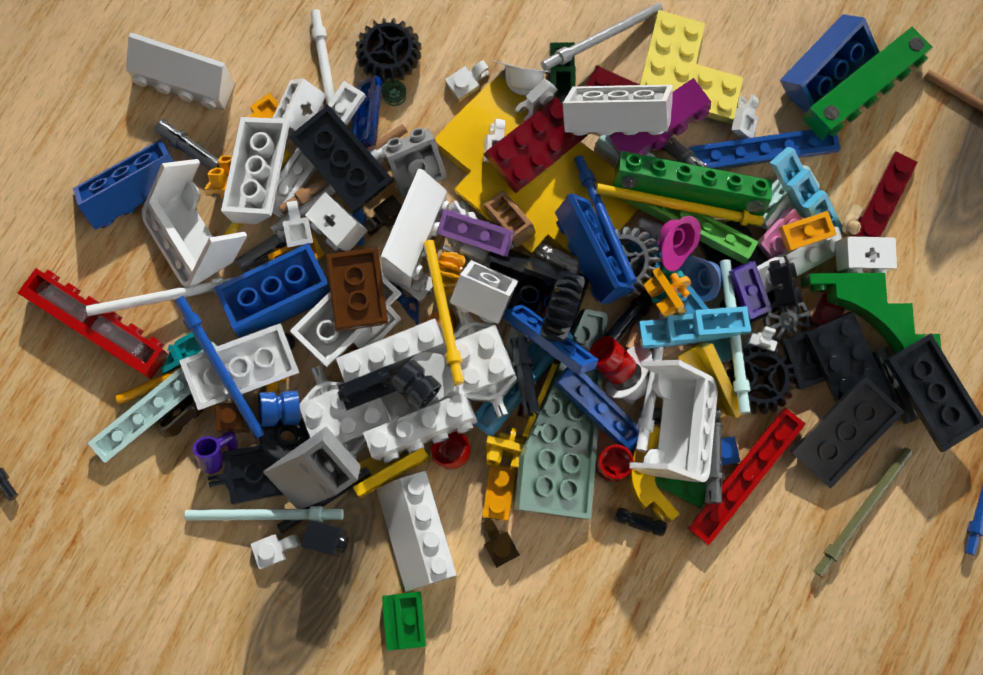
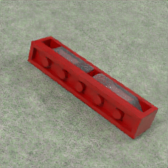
M37 268L34 269L17 292L19 295L149 379L153 378L168 357V353L162 349L165 344L153 336L149 340L142 336L144 331L132 323L128 326L121 323L120 321L123 317L114 311L88 316L86 306L99 304L98 301L90 296L87 299L79 296L81 291L70 283H67L65 286L58 282L60 277L47 269L45 272H42Z

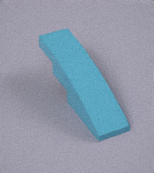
M791 147L785 148L770 162V165L793 205L803 219L828 211L833 226L839 227L841 232V222L827 192L819 190L811 170L803 168L795 149Z
M745 306L695 310L693 314L670 315L662 320L639 321L638 331L641 349L693 344L747 334L751 332L748 309Z

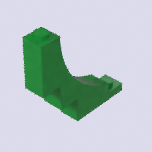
M812 273L801 278V289H811L812 293L826 291L827 302L841 306L851 312L853 311L856 315L863 318L885 339L894 354L926 335L915 334L913 303H888L885 273ZM932 334L941 348L940 334Z

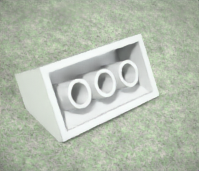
M130 32L126 70L135 84L142 87L147 85L155 87L157 91L163 94H177L178 97L188 102H192V100L201 102L203 106L209 109H225L235 85L225 63Z
M673 85L572 87L563 102L565 132H573V135H585L588 132H598L599 135H609L613 132H623L625 135H634L638 132H648L652 135L662 134L664 131H668L671 123Z
M241 117L221 212L232 223L258 224L271 217L290 125L289 119Z
M419 168L381 254L382 275L387 280L410 288L413 281H418L421 276L423 266L420 264L423 258L427 259L424 242L431 240L432 236H437L440 223L438 222L444 209L448 210L449 201L446 200L447 190L424 170Z
M382 275L386 308H388L401 295V292ZM330 291L290 332L300 344L328 368L367 328L336 332Z
M426 471L397 479L377 488V494L405 592L457 576Z

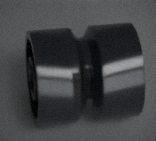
M415 359L408 361L402 366L390 382V385L401 395L407 394V401L418 411L427 406L442 387L432 375L425 376V369Z

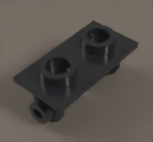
M784 256L785 263L780 264V260L769 262L770 267H768L772 286L780 284L783 286V288L773 290L776 307L780 309L781 313L790 311L791 306H795L797 312L800 311L798 303L803 302L800 287L795 288L793 278H797L794 262L789 263L787 256Z
M388 366L338 385L339 391L337 394L340 401H343L346 411L394 393L397 390L390 385L392 376Z

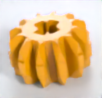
M444 251L439 256L438 263L445 295L449 296L453 294L460 274L466 268V259L458 253Z

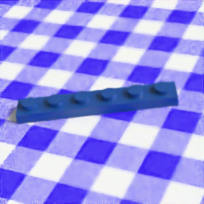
M811 129L689 147L704 164L708 165L709 168L717 170L769 163L787 147L794 148L799 158L838 153L841 149L838 134L834 137L829 135L824 140H821Z

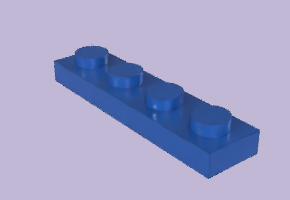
M521 304L505 310L503 319L509 322L514 329L521 331L529 337L533 343L538 344L549 352L552 357L565 364L570 371L580 375L596 368L598 359L567 337L563 342H554L543 337L540 333L543 319L525 305Z
M566 367L554 384L616 444L626 447L633 453L637 447L639 435L637 424L584 373L578 375Z

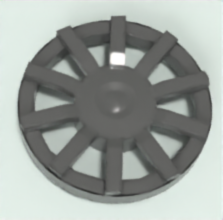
M776 300L770 303L772 310L776 306ZM804 302L798 303L799 308L801 307L803 311L800 314H796V307L785 313H781L780 309H778L777 315L771 313L772 310L764 314V327L767 326L773 329L778 327L780 329L777 335L773 334L772 340L781 343L780 340L783 339H780L785 330L787 338L791 337V330L796 335L808 331L810 328V310H808ZM770 317L775 318V324L770 325ZM804 317V323L798 321V318ZM797 325L803 327L800 332L796 328Z

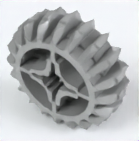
M624 227L622 232L619 229H615L626 256L632 258L630 266L637 280L633 284L635 288L633 292L639 295L641 294V287L645 289L644 284L654 277L652 276V271L657 268L655 267L656 263L662 262L661 258L655 257L661 250L658 247L652 248L656 240L653 238L648 239L649 233L647 232L640 234V229L634 228L631 231L629 227ZM635 241L643 251L632 253L630 247H627L626 242ZM645 262L644 268H643L642 272H641L640 275H639V273H638L639 265H640L641 263ZM632 292L626 294L625 296L630 297L632 295Z

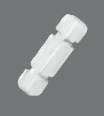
M545 243L538 246L536 250L538 257L546 258L548 262L563 269L566 268L567 271L580 272L579 265L581 264L578 259H572L570 255L555 248L552 249L551 246Z

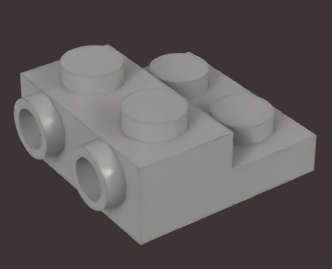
M416 128L411 131L410 136L403 139L392 138L387 142V146L382 147L401 197L408 194L418 168L424 170L436 182L448 178L435 138L429 128Z

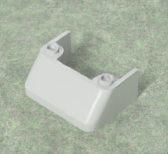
M198 159L162 163L142 208V219L178 280L185 287L197 285L233 263L247 237L245 232L213 237L195 209L200 199V191L192 181L200 164Z
M681 360L641 361V367L655 373L652 380V388L657 396L663 398L658 449H650L644 457L643 463H630V468L650 476L691 482H706L709 478L718 394L716 380L714 377Z

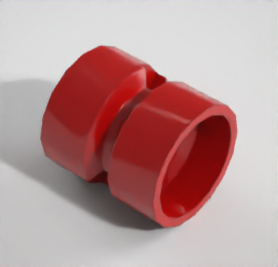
M602 337L593 343L589 349V353L598 359L596 369L610 383L614 385L624 383L633 375L636 361L613 337Z
M611 445L599 455L596 461V470L603 480L616 483L622 481L631 473L630 463H634V458L626 447Z

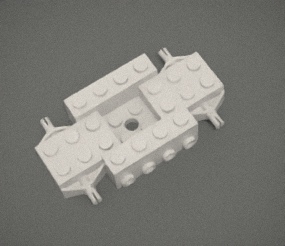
M460 310L456 311L462 325L455 333L454 338L457 350L460 351L462 357V364L460 366L464 383L456 386L452 382L450 390L443 398L429 403L419 411L398 391L346 411L343 401H340L337 394L339 391L338 385L343 383L327 380L322 365L312 368L316 386L300 403V410L310 438L327 426L355 459L368 445L372 458L389 463L400 458L399 454L408 450L409 453H413L420 448H424L423 444L433 440L434 444L448 439V434L458 431L461 434L473 429L472 424L478 421L470 400L491 402L496 411L497 418L503 417L500 408L503 415H507L508 412L505 408L503 397L518 382V378L495 324L473 322L469 313H462ZM434 318L340 356L336 360L346 383L388 366L393 378L399 369L417 354L434 352L445 358L444 355L447 352L441 325Z

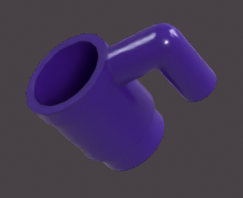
M229 431L217 439L211 436L202 437L195 442L193 452L199 467L204 473L214 474L222 468L223 456L220 448L227 445L229 451L238 449L234 432Z

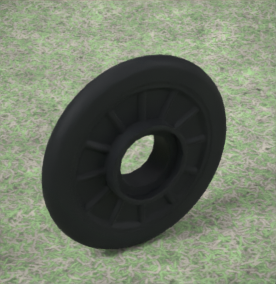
M300 413V422L297 425H283L279 421L276 426L261 427L265 434L259 437V440L266 454L279 461L308 440L310 436L303 416ZM285 431H290L295 435V440L287 442L282 439L281 434Z

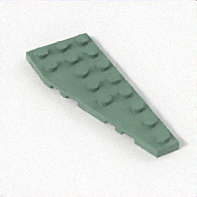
M590 309L581 310L571 332L573 336L571 340L589 352L593 343L602 338L607 332L608 313ZM559 361L541 404V413L536 416L519 457L514 510L589 520L592 514L599 426L554 384L567 367ZM596 368L585 372L584 374L602 390V373Z

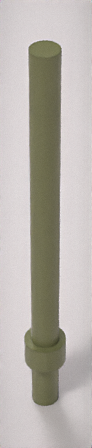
M904 447L835 542L829 544L823 552L824 557L813 570L816 575L823 577L832 563L837 562L843 555V548L913 455L909 448Z

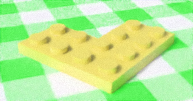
M658 10L639 85H673V91L694 78L711 100V110H709L710 113L706 117L732 124L743 77L696 64L705 23Z

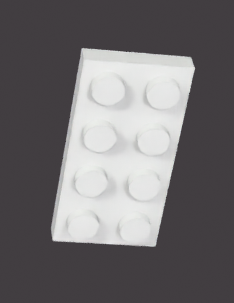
M281 323L215 347L216 352L241 394L299 373ZM204 352L179 360L198 410L231 398Z

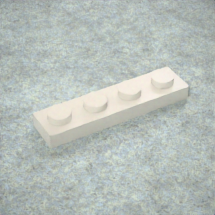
M834 227L837 235L832 238L790 252L785 251L757 266L766 293L780 286H772L768 267H770L769 262L780 260V264L785 263L784 256H787L789 263L794 262L797 276L836 256L835 241L842 239L839 227Z

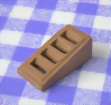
M504 190L483 205L498 226L515 231L512 241L515 247L520 246L536 233L532 222ZM506 202V206L497 212L495 211L496 208ZM511 210L513 211L511 214H509L508 216H506L504 219L501 218V217H503L505 214H507L508 212H510ZM517 218L519 219V221L514 223L512 226L508 227V225L515 221Z

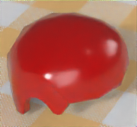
M458 431L448 434V439L439 443H433L430 447L433 456L432 460L447 470L458 469L465 465L471 453L468 438L465 434H459Z

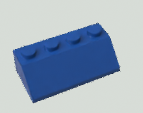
M842 14L780 79L788 98L805 113L811 106L879 53L866 19L864 17Z
M160 139L74 187L73 190L77 204L95 230L100 227L105 228L111 225L117 217L132 213L138 205L144 203L162 163L175 161Z
M573 193L568 195L555 211L558 218L556 224L561 233L566 234L569 243H567L568 248L573 256H577L581 264L579 265L581 274L591 283L592 288H590L594 299L602 304H610L632 292L635 288L633 284L627 285L601 222L590 201Z
M309 243L214 287L229 322L239 338L282 323L315 307L330 292V285Z

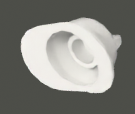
M493 60V62L505 65L507 85L514 93L520 95H528L543 80L544 73H551V71L524 69Z
M641 345L627 350L636 361L633 375L624 383L614 385L608 381L606 384V392L610 397L621 398L631 405L635 400L644 396L647 389V373L649 370L641 367V361H652L651 351L649 349H641Z

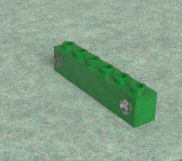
M913 26L910 27L811 106L802 120L821 140H824L829 135L834 137L845 127L843 123L846 121L849 123L853 122L862 113L860 110L863 107L869 109L879 99L877 96L880 93L886 95L895 86L894 82L896 80L902 82L912 73L910 70L912 67L915 66L918 69L928 60L926 55L933 47Z
M621 151L615 169L614 187L739 212L747 210L749 214L764 216L772 200V180L625 151Z

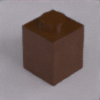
M235 403L215 404L216 431L221 434L229 431L235 434L249 433V427Z

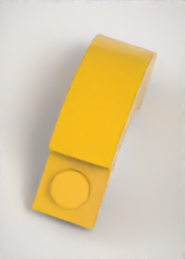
M657 425L649 435L647 452L634 450L632 454L634 463H643L644 457L650 449H658L660 429ZM632 469L629 474L630 488L641 509L643 510L651 503L654 506L652 508L653 513L661 521L664 519L667 522L674 520L680 513L659 491L655 477Z

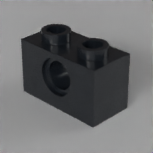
M309 519L301 546L339 557L341 552L345 553L349 537H346L347 531Z

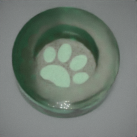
M398 80L385 83L382 88L383 100L390 106L403 104L407 98L405 85Z

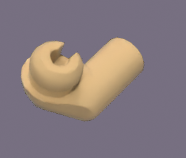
M857 204L851 206L842 224L844 233H851L853 235L859 233L861 225L858 220L864 212L861 206Z

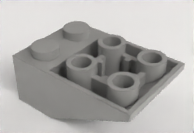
M326 426L267 468L264 474L296 509H303L337 495L357 481L361 465Z

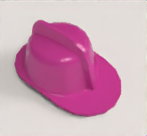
M684 216L680 220H670L661 228L658 247L661 250L662 263L667 270H677L697 247L701 236V227L695 217Z

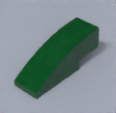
M551 42L549 44V57L555 55V52L563 47L569 48L575 45V42ZM575 56L572 57L571 61L563 65L559 63L549 68V71H551L549 73L550 82L558 89L553 94L554 98L557 97L562 105L572 87H576Z

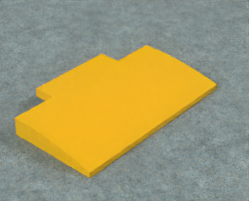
M498 75L435 137L439 152L467 174L455 188V193L486 219L491 220L492 224L497 225L483 205L504 190L532 222L536 231L531 238L520 245L521 248L532 255L546 239L558 250L570 255L572 259H578L577 256H573L567 245L569 240L566 234H562L556 224L558 218L555 214L558 207L571 193L588 199L595 211L586 187H583L579 180V171L574 158L579 155L584 157L588 169L593 171L596 178V187L598 183L613 186L615 168L584 143L580 142L515 194L490 162H484V137L489 134V127L491 123L494 124V119L505 120V137L525 121V116L529 113L528 108L524 109L521 113L516 111V107L527 98L524 95L514 93L508 87L507 82ZM600 194L614 229L622 231L640 210L619 198ZM506 202L496 208L495 211L497 212L506 206ZM511 210L510 212H508L507 214H505V215H504L503 217H501V218L504 219L506 216H508L509 214H511L513 211ZM517 218L515 221L509 224L508 227L512 226L514 223L519 221V219Z

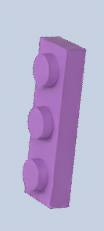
M444 209L437 234L508 256L515 231Z

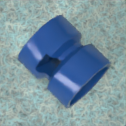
M283 391L279 396L275 392L259 393L258 414L260 426H276L279 421L283 425L299 424L300 402L298 392Z

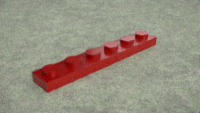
M786 407L783 408L722 484V504H717V502L716 504H706L687 529L709 546L806 423Z

